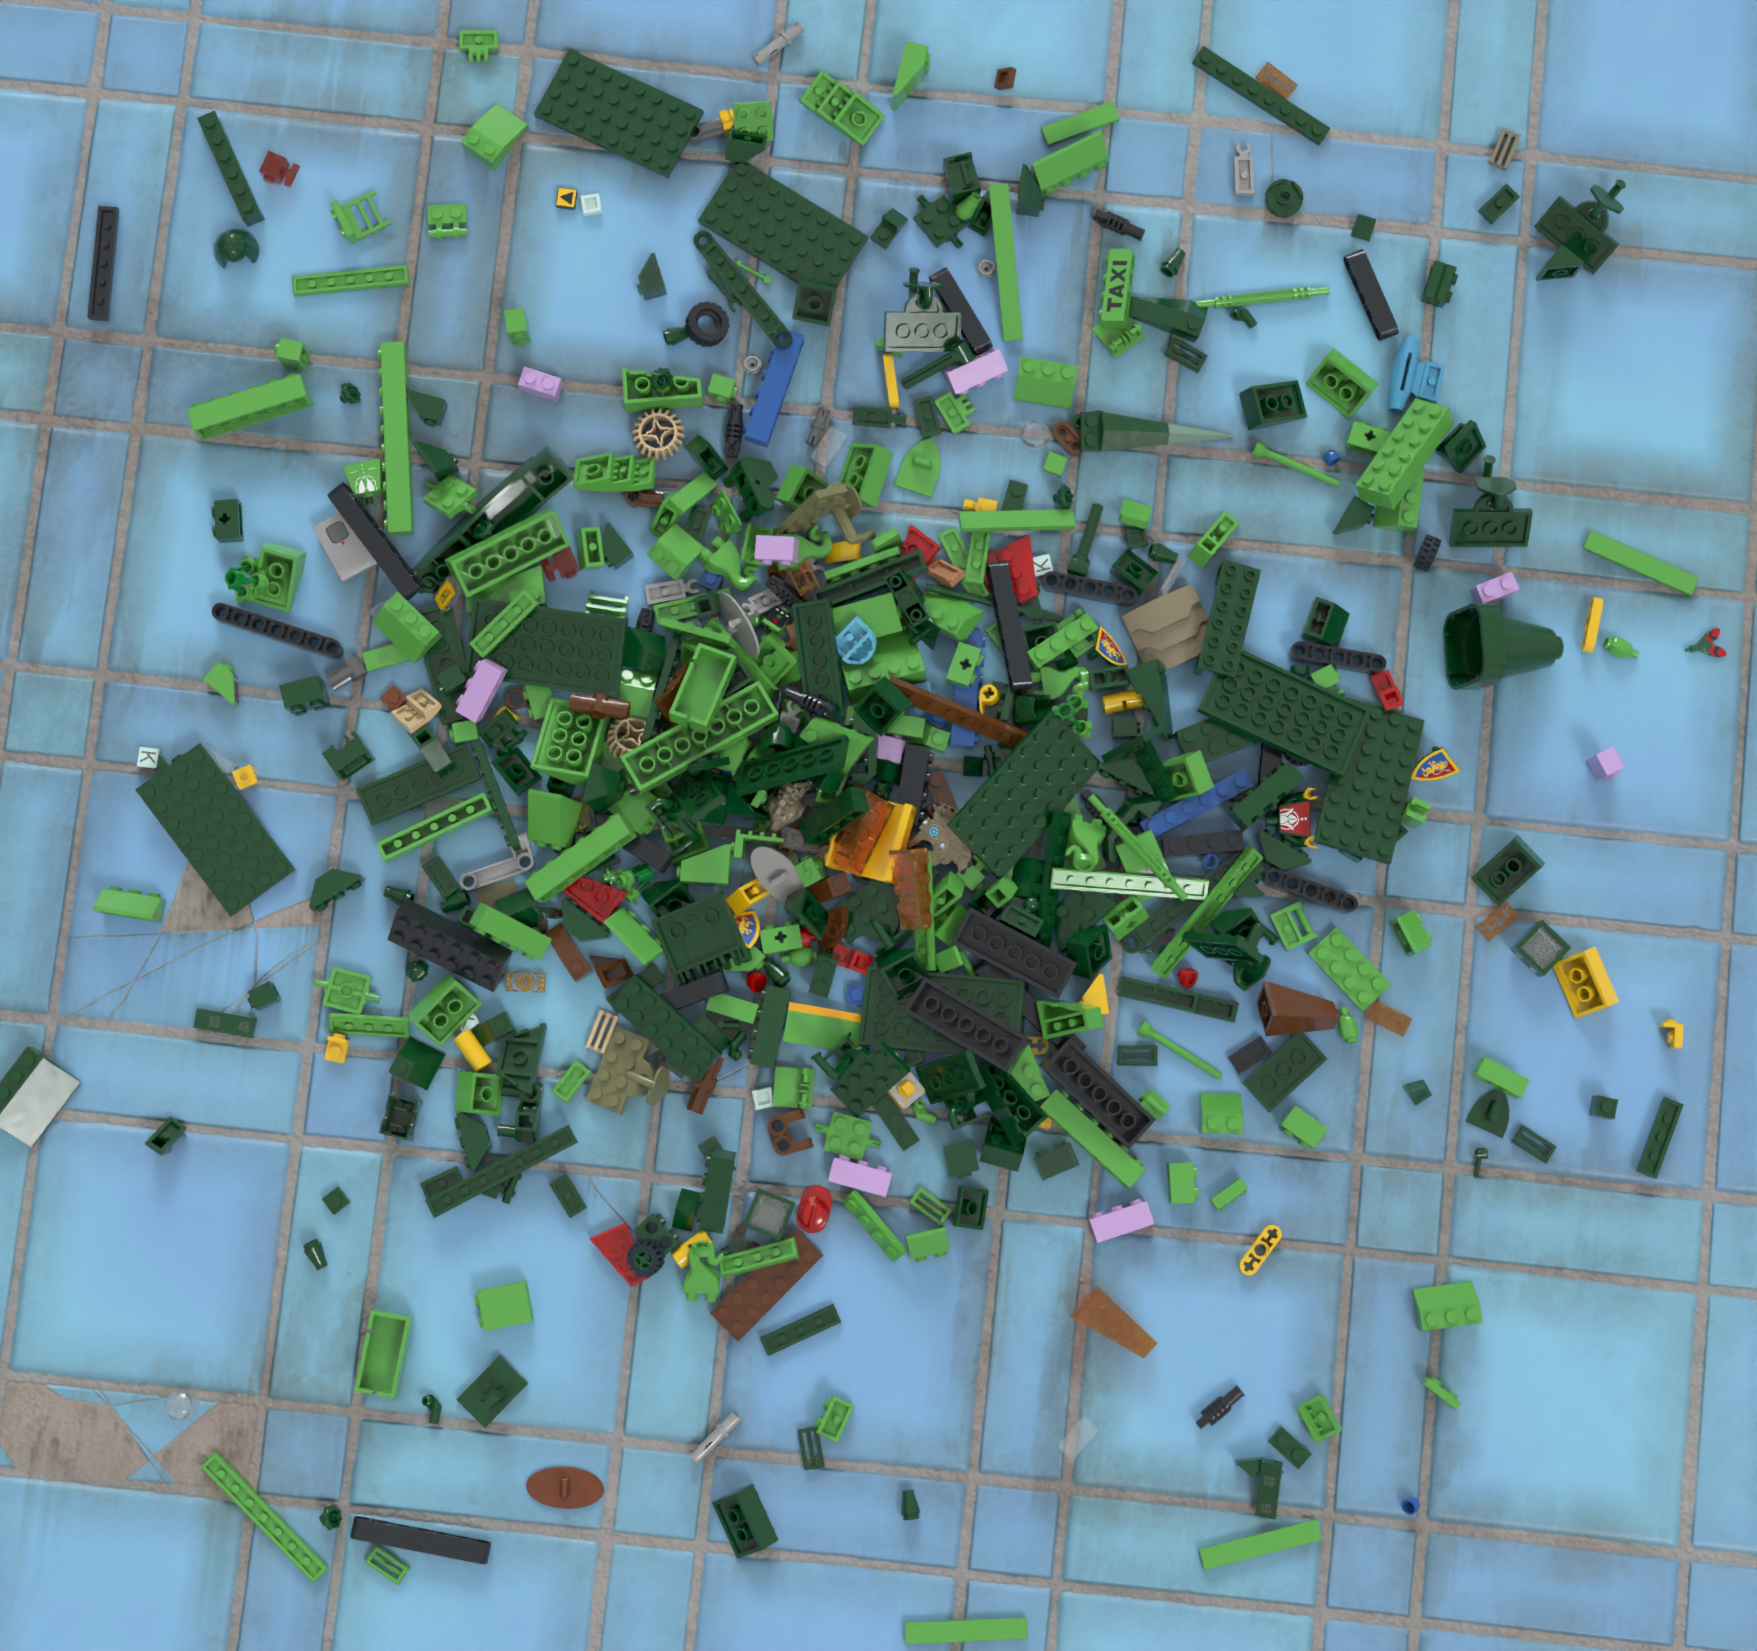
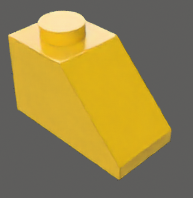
M756 878L738 888L726 900L737 916L750 909L770 893Z

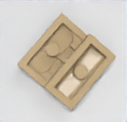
M420 689L405 697L407 704L390 713L392 719L412 734L427 724L442 706L425 690Z

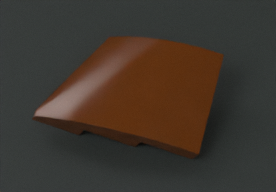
M685 664L674 674L675 679L664 688L666 692L654 701L670 728L679 725L670 721L669 711L689 664Z

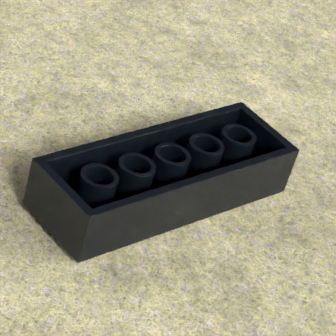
M406 899L396 911L387 939L492 992L497 989L504 979L513 950L409 899Z
M973 907L969 908L952 941L953 944L1058 999L1078 963Z
M924 977L904 1010L908 1016L965 1050L971 1049L972 1054L1007 1075L1011 1074L1030 1042L1028 1037Z
M1065 1036L1038 1065L1127 1149H1130L1156 1120L1071 1038Z

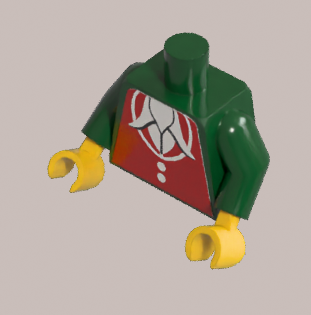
M1308 788L1306 791L1293 793L1283 799L1280 806L1277 807L1276 815H1265V825L1276 826L1277 835H1280L1283 840L1289 842L1294 847L1317 849L1318 846L1312 845L1314 836H1311L1310 800L1318 798V796H1311V791L1316 790V788Z

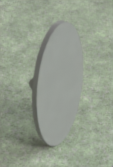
M726 592L720 593L718 597L722 607L721 613L727 624L725 632L732 634L748 655L757 657L760 654V647L748 617L731 595Z
M758 846L753 849L751 853L752 869L759 882L773 897L785 903L787 895L804 888L794 863L784 854L768 846Z

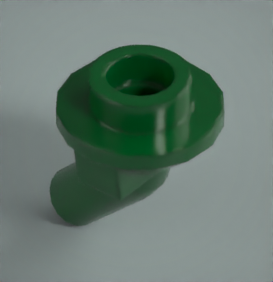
M885 781L876 784L873 794L876 797H882L884 801L890 802L889 793L893 791L891 784L885 783Z

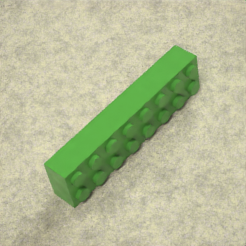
M757 681L721 701L708 734L691 729L690 724L687 727L679 724L620 756V763L639 796L687 771L689 765L695 763L696 759L716 755L778 720L779 713L761 683Z

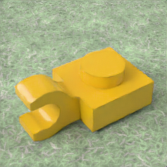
M729 109V112L727 110L719 111L725 136H728L729 131L734 127L733 119L735 117L733 109Z
M979 497L978 503L965 499L962 509L966 511H996L998 501Z

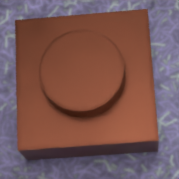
M1013 67L998 69L994 88L997 90L1013 88L1016 69Z
M393 684L380 699L392 710H395L406 702V695Z

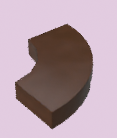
M848 907L828 910V921L823 939L818 940L820 951L832 950L844 937L848 926Z

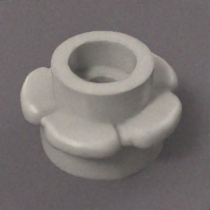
M985 259L977 265L980 277L990 278L994 275L996 266L992 261Z
M754 355L745 358L743 361L745 372L757 374L762 367L761 360Z

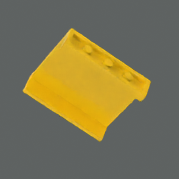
M877 799L852 851L834 842L838 833L829 839L831 844L829 851L825 853V866L830 869L896 885L917 808L906 803L901 805Z

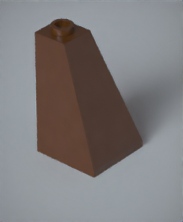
M1268 981L1263 982L1256 1002L1265 1036L1335 1029L1337 1022L1340 1020V1013L1335 1008L1334 1002Z

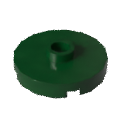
M1276 180L1269 185L1265 193L1266 207L1277 217L1287 218L1293 216L1299 211L1303 203V192L1300 186L1292 180ZM1285 197L1287 201L1283 202L1280 198Z

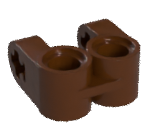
M803 1108L774 1116L769 1120L768 1130L773 1148L777 1154L788 1155L814 1147L811 1137L793 1142L789 1131L788 1123L805 1118ZM776 1120H780L783 1123V1129L780 1132H775L772 1128V1124ZM780 1140L788 1141L789 1148L786 1151L778 1149V1142Z

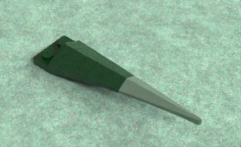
M1080 412L1079 451L1104 452L1234 437L1232 434L1106 412Z

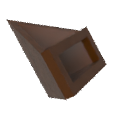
M589 955L604 989L608 990L633 977V973L625 958L615 959Z

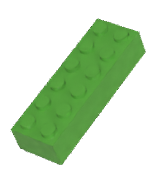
M292 373L288 374L284 379H272L265 385H253L248 390L242 392L234 391L229 396L223 398L214 397L210 402L204 404L201 402L195 403L187 411L193 431L203 441L314 406L305 380L300 374Z
M1415 398L1355 484L1361 500L1392 510L1395 509L1454 422L1448 407Z
M546 508L444 561L460 594L468 598L570 546V543L555 510Z

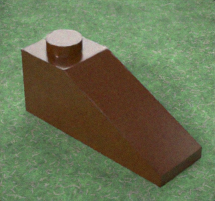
M559 923L545 933L547 937L552 939L551 945L575 982L578 983L594 972L567 930L564 929L562 923Z

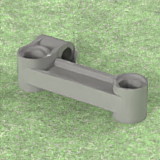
M527 833L517 835L522 849L514 851L510 846L514 857L462 874L459 880L460 886L468 892H474L477 889L526 872H531L536 866V861ZM524 858H530V865L525 868L522 867L521 861ZM473 877V886L466 887L465 880Z

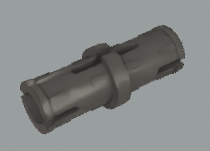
M824 407L818 408L816 418L810 425L811 431L805 442L809 446L812 439H814L812 447H817L820 436L826 429L825 423L830 410L826 409L822 416Z

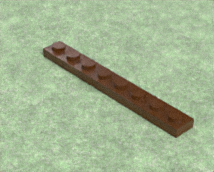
M893 676L890 678V681L913 703V707L1012 748H1015L1028 733Z

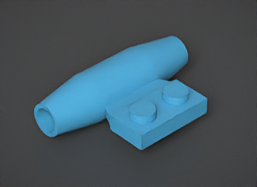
M1412 336L1403 338L1393 365L1388 387L1387 410L1394 414L1403 413L1410 394L1414 395L1417 399L1434 404L1437 403L1445 366L1429 361L1418 363L1419 340Z

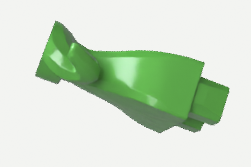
M817 524L809 531L808 536L810 540L821 542V546H817L795 533L781 535L799 539L798 563H791V566H781L776 562L778 571H795L808 559L828 556L833 551L828 532L815 533L818 529Z
M717 536L710 544L716 552L713 554L706 547L698 556L705 564L703 568L709 573L724 576L737 590L747 591L758 578L750 572L757 571L758 567L745 566L741 572L744 577L742 578L740 574V556L736 546L730 540L725 542Z
M1044 666L1039 668V670L1031 672L1032 684L1041 683V689L1032 690V692L1038 695H1050L1051 702L1059 700L1076 678L1079 679L1080 683L1073 687V694H1076L1078 690H1090L1088 670L1081 666L1071 667L1063 671L1050 666Z
M1076 814L1068 831V840L1072 846L1067 849L1065 856H1069L1073 852L1074 867L1082 872H1090L1099 862L1098 847L1105 837L1106 827L1103 826V822L1100 819H1092L1091 823L1084 822L1082 815Z
M694 1242L689 1249L688 1260L690 1270L685 1275L683 1293H685L687 1301H696L698 1294H705V1301L716 1302L720 1288V1275L713 1266H717L721 1262L724 1254L720 1253L715 1258V1247L710 1242Z

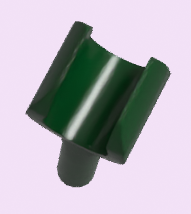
M1486 1148L1475 1150L1476 1165L1473 1174L1475 1176L1479 1175L1481 1159H1488V1150Z

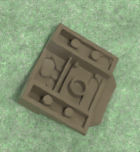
M1192 584L1152 600L1121 617L1142 664L1159 659L1165 668L1169 670L1197 657L1201 651L1208 618Z

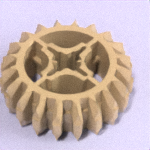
M659 408L658 413L651 409V415L644 412V419L640 416L638 417L640 423H634V427L637 430H633L632 434L636 436L633 438V442L637 443V450L641 449V455L647 453V458L654 455L655 460L658 461L659 456L666 460V454L673 457L672 450L679 452V448L676 445L683 446V442L680 439H684L685 435L681 433L684 431V427L679 426L681 420H675L676 414H672L669 417V410H666L663 414L662 408ZM658 421H664L670 424L672 428L662 427ZM650 423H653L652 429L643 434L645 428ZM656 427H658V430L661 433V442H659V439L656 436ZM674 434L672 441L667 446H664L665 440ZM644 441L656 442L659 448L651 447Z
M629 716L628 719H621V721L616 719L615 724H611L610 731L607 732V744L609 751L613 752L614 758L619 757L620 761V756L641 745L647 720ZM626 732V735L622 736V738L618 740L620 734Z

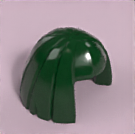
M229 229L222 232L216 238L213 248L215 259L224 269L227 262H239L245 256L252 263H255L260 252L259 244L255 237L242 229Z

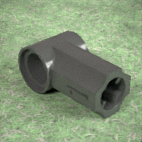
M720 118L697 123L695 131H698L699 134L695 137L691 136L689 142L693 145H698L705 140L725 136Z
M354 656L346 660L343 666L325 677L331 688L336 691L351 681L355 682L362 679L368 672L359 657Z

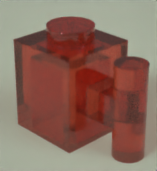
M268 151L259 172L263 180L269 184L276 183L281 185L285 177L284 185L291 187L300 166L293 163L291 169H288L290 164L285 157Z
M570 546L552 554L554 563L550 564L547 558L540 560L549 582L556 580L554 572L559 571L562 579H571L580 572Z

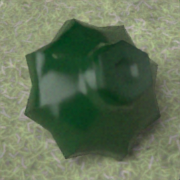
M659 367L652 372L649 381L654 389L664 390L667 386H670L673 375L668 368Z
M350 382L343 383L341 385L340 400L343 403H360L361 393L358 391V388Z
M1062 485L1057 493L1053 495V501L1064 509H1069L1073 504L1074 494L1071 493V488L1067 487V485Z
M481 520L475 524L472 534L477 541L485 540L493 536L495 527L491 520Z
M423 959L411 961L408 964L406 976L412 982L422 981L428 975L429 965Z
M336 1505L324 1507L323 1513L319 1517L322 1525L328 1530L339 1527L342 1517L341 1510Z

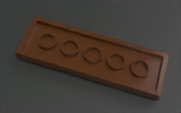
M796 1227L782 1240L793 1237L796 1239L799 1258L751 1271L710 1312L737 1342L823 1256Z

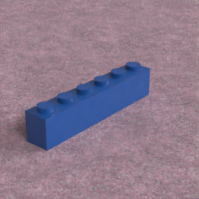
M789 331L793 338L790 347L786 349L775 347L774 352H770L768 370L764 369L761 378L764 381L763 385L758 387L756 391V405L752 404L749 416H751L750 422H746L743 429L745 441L768 448L805 341L804 335ZM784 334L780 335L777 341L782 344L786 342L788 337Z
M973 630L965 644L980 649L985 648L986 636H983V630ZM982 655L983 659L981 661L980 667H984L985 655ZM967 662L962 665L963 670H966L968 667ZM978 666L974 670V673L977 674L974 684H969L968 689L955 685L953 702L977 711V705L980 706L978 687L983 684V675H980V667ZM952 723L950 747L973 749L974 744H978L979 734Z
M1243 769L1215 783L1213 788L1201 795L1186 798L1143 820L1138 824L1141 833L1151 829L1154 837L1157 838L1250 790L1253 784L1247 772Z

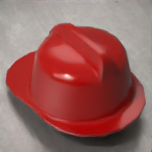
M814 1185L808 1187L801 1196L797 1211V1223L807 1233L820 1232L828 1222L832 1207V1197L826 1188Z

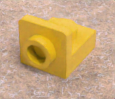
M251 764L232 772L240 790L258 783L256 778L258 775L257 770Z
M1665 1019V1022L1659 1023V1027L1670 1028V1032L1667 1033L1666 1037L1669 1048H1682L1684 1024H1677V1020Z
M334 1033L333 1037L327 1036L328 1045L324 1060L345 1064L350 1040L345 1039L346 1035Z

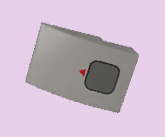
M340 513L312 527L342 582L378 564Z

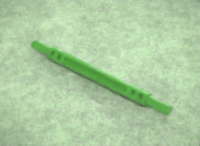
M1302 287L1214 297V299L1195 301V303L1200 307H1215L1216 309L1309 299L1311 296L1330 294V288Z
M1092 794L1088 800L1101 813L1100 816L1147 865L1155 876L1183 902L1188 895L1175 883V878L1145 848L1109 807L1106 808Z

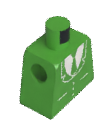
M375 459L343 466L350 487L358 499H364L365 507L376 506L375 496L384 493L382 461Z

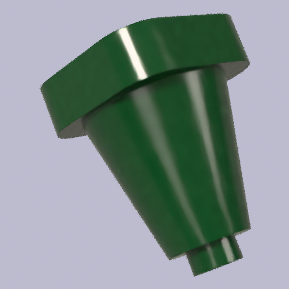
M1496 604L1467 605L1449 613L1444 622L1443 639L1446 677L1449 686L1454 690H1478L1498 683L1503 678L1552 666L1555 660L1560 659L1563 654V641L1561 637L1556 636L1551 628L1505 617Z

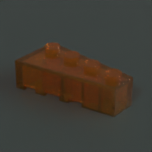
M855 785L856 789L865 790ZM865 790L869 812L844 829L843 838L839 839L832 863L858 877H861L895 808V805Z
M927 848L889 850L890 857H894L895 866L891 868L892 875L897 877V884L894 888L895 894L900 898L897 907L901 930L931 928L933 918L930 912L932 898L929 892L931 878L928 872L930 858Z
M1097 1286L1069 1315L1142 1358H1145L1158 1344Z

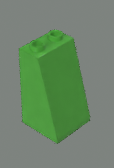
M891 591L832 608L836 637L856 616H859L872 629L876 638L906 629L907 619Z

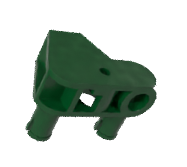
M744 456L731 467V473L724 477L722 482L727 488H732L736 484L747 507L739 513V518L746 523L754 516L760 517L764 513L773 510L774 500L768 488L775 482L778 475L771 462Z
M535 1083L534 1090L537 1091V1095H534L532 1099L512 1085H502L501 1096L517 1097L520 1100V1104L516 1111L515 1126L498 1124L497 1136L513 1137L517 1142L523 1143L538 1141L544 1084ZM524 1115L530 1116L529 1122H533L532 1128L523 1127Z

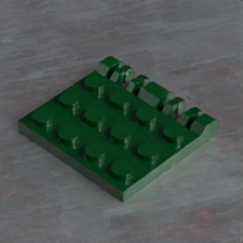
M722 890L651 921L679 987L697 980L691 968H696L700 978L706 977L707 974L709 976L720 971L724 972V969L730 970L731 963L726 955L729 952L734 964L737 966L742 965V962L746 963L752 960L751 952L743 940Z

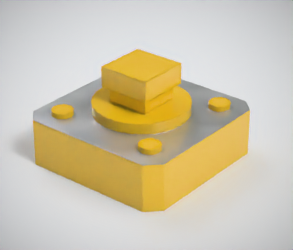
M910 1071L887 1093L900 1109H906L925 1093V1089Z

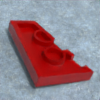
M910 524L909 532L903 541L900 555L902 557L921 549L928 565L940 551L941 547ZM919 575L912 577L914 581Z
M1029 534L995 552L999 562L1007 561L1009 564L1014 592L1020 604L1038 596L1031 536Z
M583 876L562 890V892L603 924H605L604 921L614 914L628 894L627 891Z
M627 1223L589 1238L630 1286L650 1278H646V1276L642 1278L640 1274L636 1276L634 1270L630 1271L629 1268L631 1266L627 1265L628 1259H626V1255L631 1246L635 1244Z

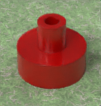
M804 928L800 929L803 948L811 947L810 941L818 939Z
M1190 967L1179 970L1177 977H1179L1180 985L1192 988L1198 979V972Z
M759 971L748 973L746 976V986L754 993L761 991L767 983V978Z

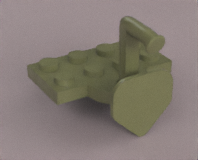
M841 482L832 483L826 489L814 491L776 528L779 535L796 533L800 530L806 532L813 527L815 522L833 514L847 543L854 545L870 539L873 540L876 537L872 529H867L865 533L856 534L850 521L861 511L862 501L855 488Z
M616 1026L585 1100L620 1115L623 1114L629 1097L638 1098L647 1094L646 1103L655 1106L669 1090L670 1070L660 1067L655 1073L652 1064L645 1060L652 1043L645 1037Z

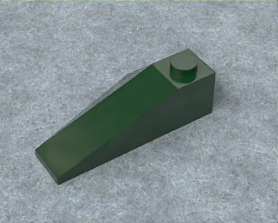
M1131 296L1129 317L1195 343L1205 322L1208 307L1197 306L1191 300Z
M1155 659L1126 670V673L1136 694L1141 693L1143 696V706L1154 715L1152 717L1154 725L1157 727L1165 723L1168 730L1160 735L1164 741H1168L1174 737L1168 684L1165 674L1166 668L1159 659Z

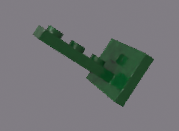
M1165 723L1101 755L1103 761L1107 762L1125 752L1127 755L1134 752L1151 787L1162 804L1179 796L1150 739L1168 730Z
M499 1355L456 1400L486 1428L529 1383Z

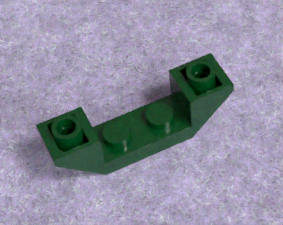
M854 713L853 717H850V729L858 731L857 733L869 734V736L874 737V740L867 748L868 757H865V769H868V772H853L852 776H849L848 787L861 789L878 772V733L858 713Z
M1153 795L1126 799L1115 812V815L1126 826L1129 821L1134 819L1138 810L1150 818L1159 810L1162 802ZM1107 823L1105 825V837L1102 841L1103 857L1113 865L1119 859L1115 845L1118 844L1115 839L1119 835Z

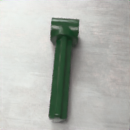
M959 340L950 346V353L902 379V385L908 390L954 363L959 364V366L968 363L974 358V355L965 340Z
M1094 503L1091 507L1077 554L1071 557L1067 573L1086 577L1090 565L1088 555L1103 511V506L1098 503Z

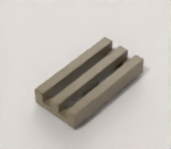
M1503 127L1488 164L1506 171L1521 134H1514V131L1510 130L1509 132ZM1505 135L1507 139L1496 162L1494 159ZM1512 138L1514 141L1503 165L1501 162Z

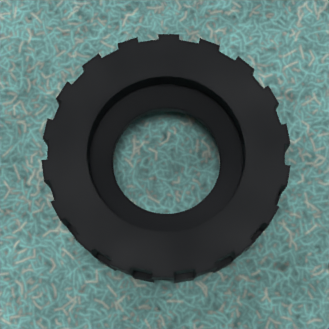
M708 301L700 302L698 305L693 306L685 320V329L690 340L694 341L697 345H702V347L718 345L724 339L730 325L726 311L720 305L718 306L716 303H709ZM702 316L712 317L716 322L715 331L712 333L703 332L698 326L699 318Z

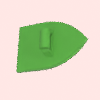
M932 437L919 442L907 453L901 464L895 486L931 498L940 472V454Z

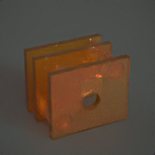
M805 560L806 566L798 564L800 569L795 572L790 569L787 570L800 596L804 599L807 598L805 593L808 591H815L814 588L823 587L811 562ZM808 572L811 573V575H812L814 581L811 580V578H810ZM804 575L808 584L801 587L797 578Z

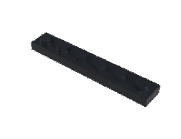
M98 206L87 316L89 320L109 321L119 221L118 207Z

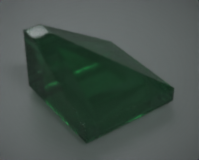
M1423 1079L1402 1086L1415 1106L1432 1095Z

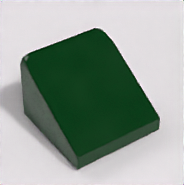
M1358 214L1351 237L1369 242L1376 219Z

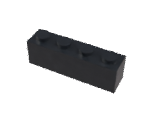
M906 744L897 804L905 805L906 803L917 808L913 826L919 827L920 823L924 822L925 811H922V807L928 798V792H925L926 784L930 783L931 772H928L929 764H933L934 753H931L932 749L929 747Z
M1242 830L1164 837L1161 839L1164 860L1206 856L1207 854L1236 853L1244 850Z

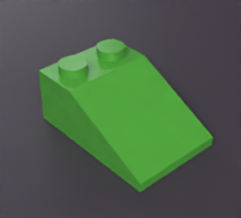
M906 41L893 91V110H897L923 80L924 74L929 72L931 54L928 53L929 46Z
M496 104L470 128L462 139L461 144L464 151L495 171L528 127V124Z
M272 542L262 546L257 573H259V570H264L269 583L262 593H258L257 589H254V600L252 602L289 613L303 574L307 552Z
M1201 750L1162 761L1179 796L1170 801L1198 796L1214 787Z

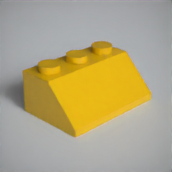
M1596 946L1559 960L1553 966L1575 1019L1619 1002Z

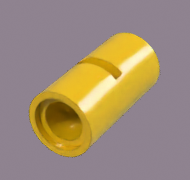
M1134 689L1101 696L1105 715L1144 707L1143 696L1141 693L1136 694Z
M470 1029L453 1039L475 1073L492 1063V1060Z
M699 1231L671 1252V1255L682 1269L689 1264L688 1253L694 1242L707 1241L715 1245L706 1231Z

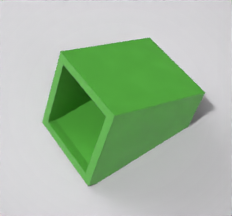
M529 789L528 839L534 841L535 846L546 848V845H550V849L562 851V848H571L582 804L559 794Z
M725 844L682 860L681 866H677L678 879H680L683 885L730 888L731 844Z

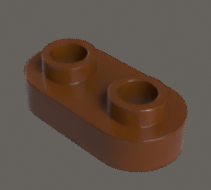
M1060 421L1056 423L1052 431L1054 439L1070 456L1076 457L1081 455L1083 452L1079 451V434L1067 422ZM1064 430L1066 434L1062 436L1058 432ZM1073 444H1076L1078 446V449L1073 450L1071 446Z

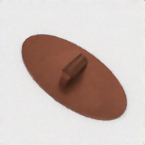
M551 1467L534 1473L526 1483L527 1492L532 1498L542 1504L556 1508L573 1509L585 1507L597 1502L604 1493V1485L598 1477L590 1472L573 1467Z

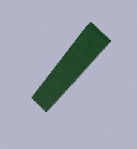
M1124 976L1121 977L1117 994L1120 997L1235 1023L1239 1007L1238 1002Z

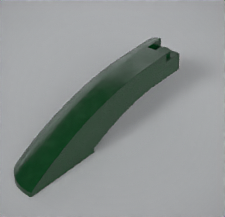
M546 446L535 457L531 456L475 505L476 512L474 514L468 512L412 568L424 586L418 593H434L435 595L446 580H449L453 588L456 586L444 560L483 541L475 540V536L472 534L475 524L481 520H491L495 527L493 535L529 518L569 484L574 478L563 460L558 458Z

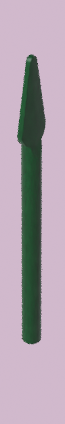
M929 583L926 584L925 591L993 607L991 598ZM1017 605L1018 613L1024 614L1029 619L1064 620L1058 615L1033 605L1027 607Z

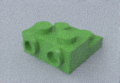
M772 631L770 634L766 632L758 640L760 642V654L757 657L750 656V658L776 686L798 660L785 648L787 644Z

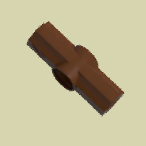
M576 693L570 695L569 711L587 713L596 719H605L606 716L628 719L630 716L631 703L629 701L610 699L609 696L601 693H596L593 696Z
M720 1057L698 1084L694 1083V1090L686 1109L703 1115L708 1099L716 1086L717 1075L724 1058Z

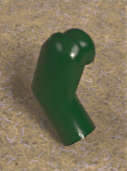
M1234 308L1230 312V317L1233 320L1244 321L1249 329L1258 324L1248 309Z
M741 1030L732 1039L729 1046L728 1056L730 1059L733 1058L734 1061H738L742 1056V1052L738 1051V1048L747 1038V1035Z
M426 1395L422 1398V1404L426 1405L431 1411L429 1423L439 1424L442 1405L435 1396Z

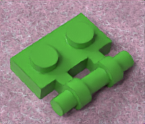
M466 204L427 206L429 227L436 226V230H428L429 238L443 239V237H454L455 239L460 238V236H468L467 228H460V225H468ZM453 225V229H443V226Z

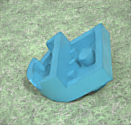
M856 616L836 637L838 653L843 657L842 660L848 664H863L873 656L876 650L877 640L875 633L859 616Z

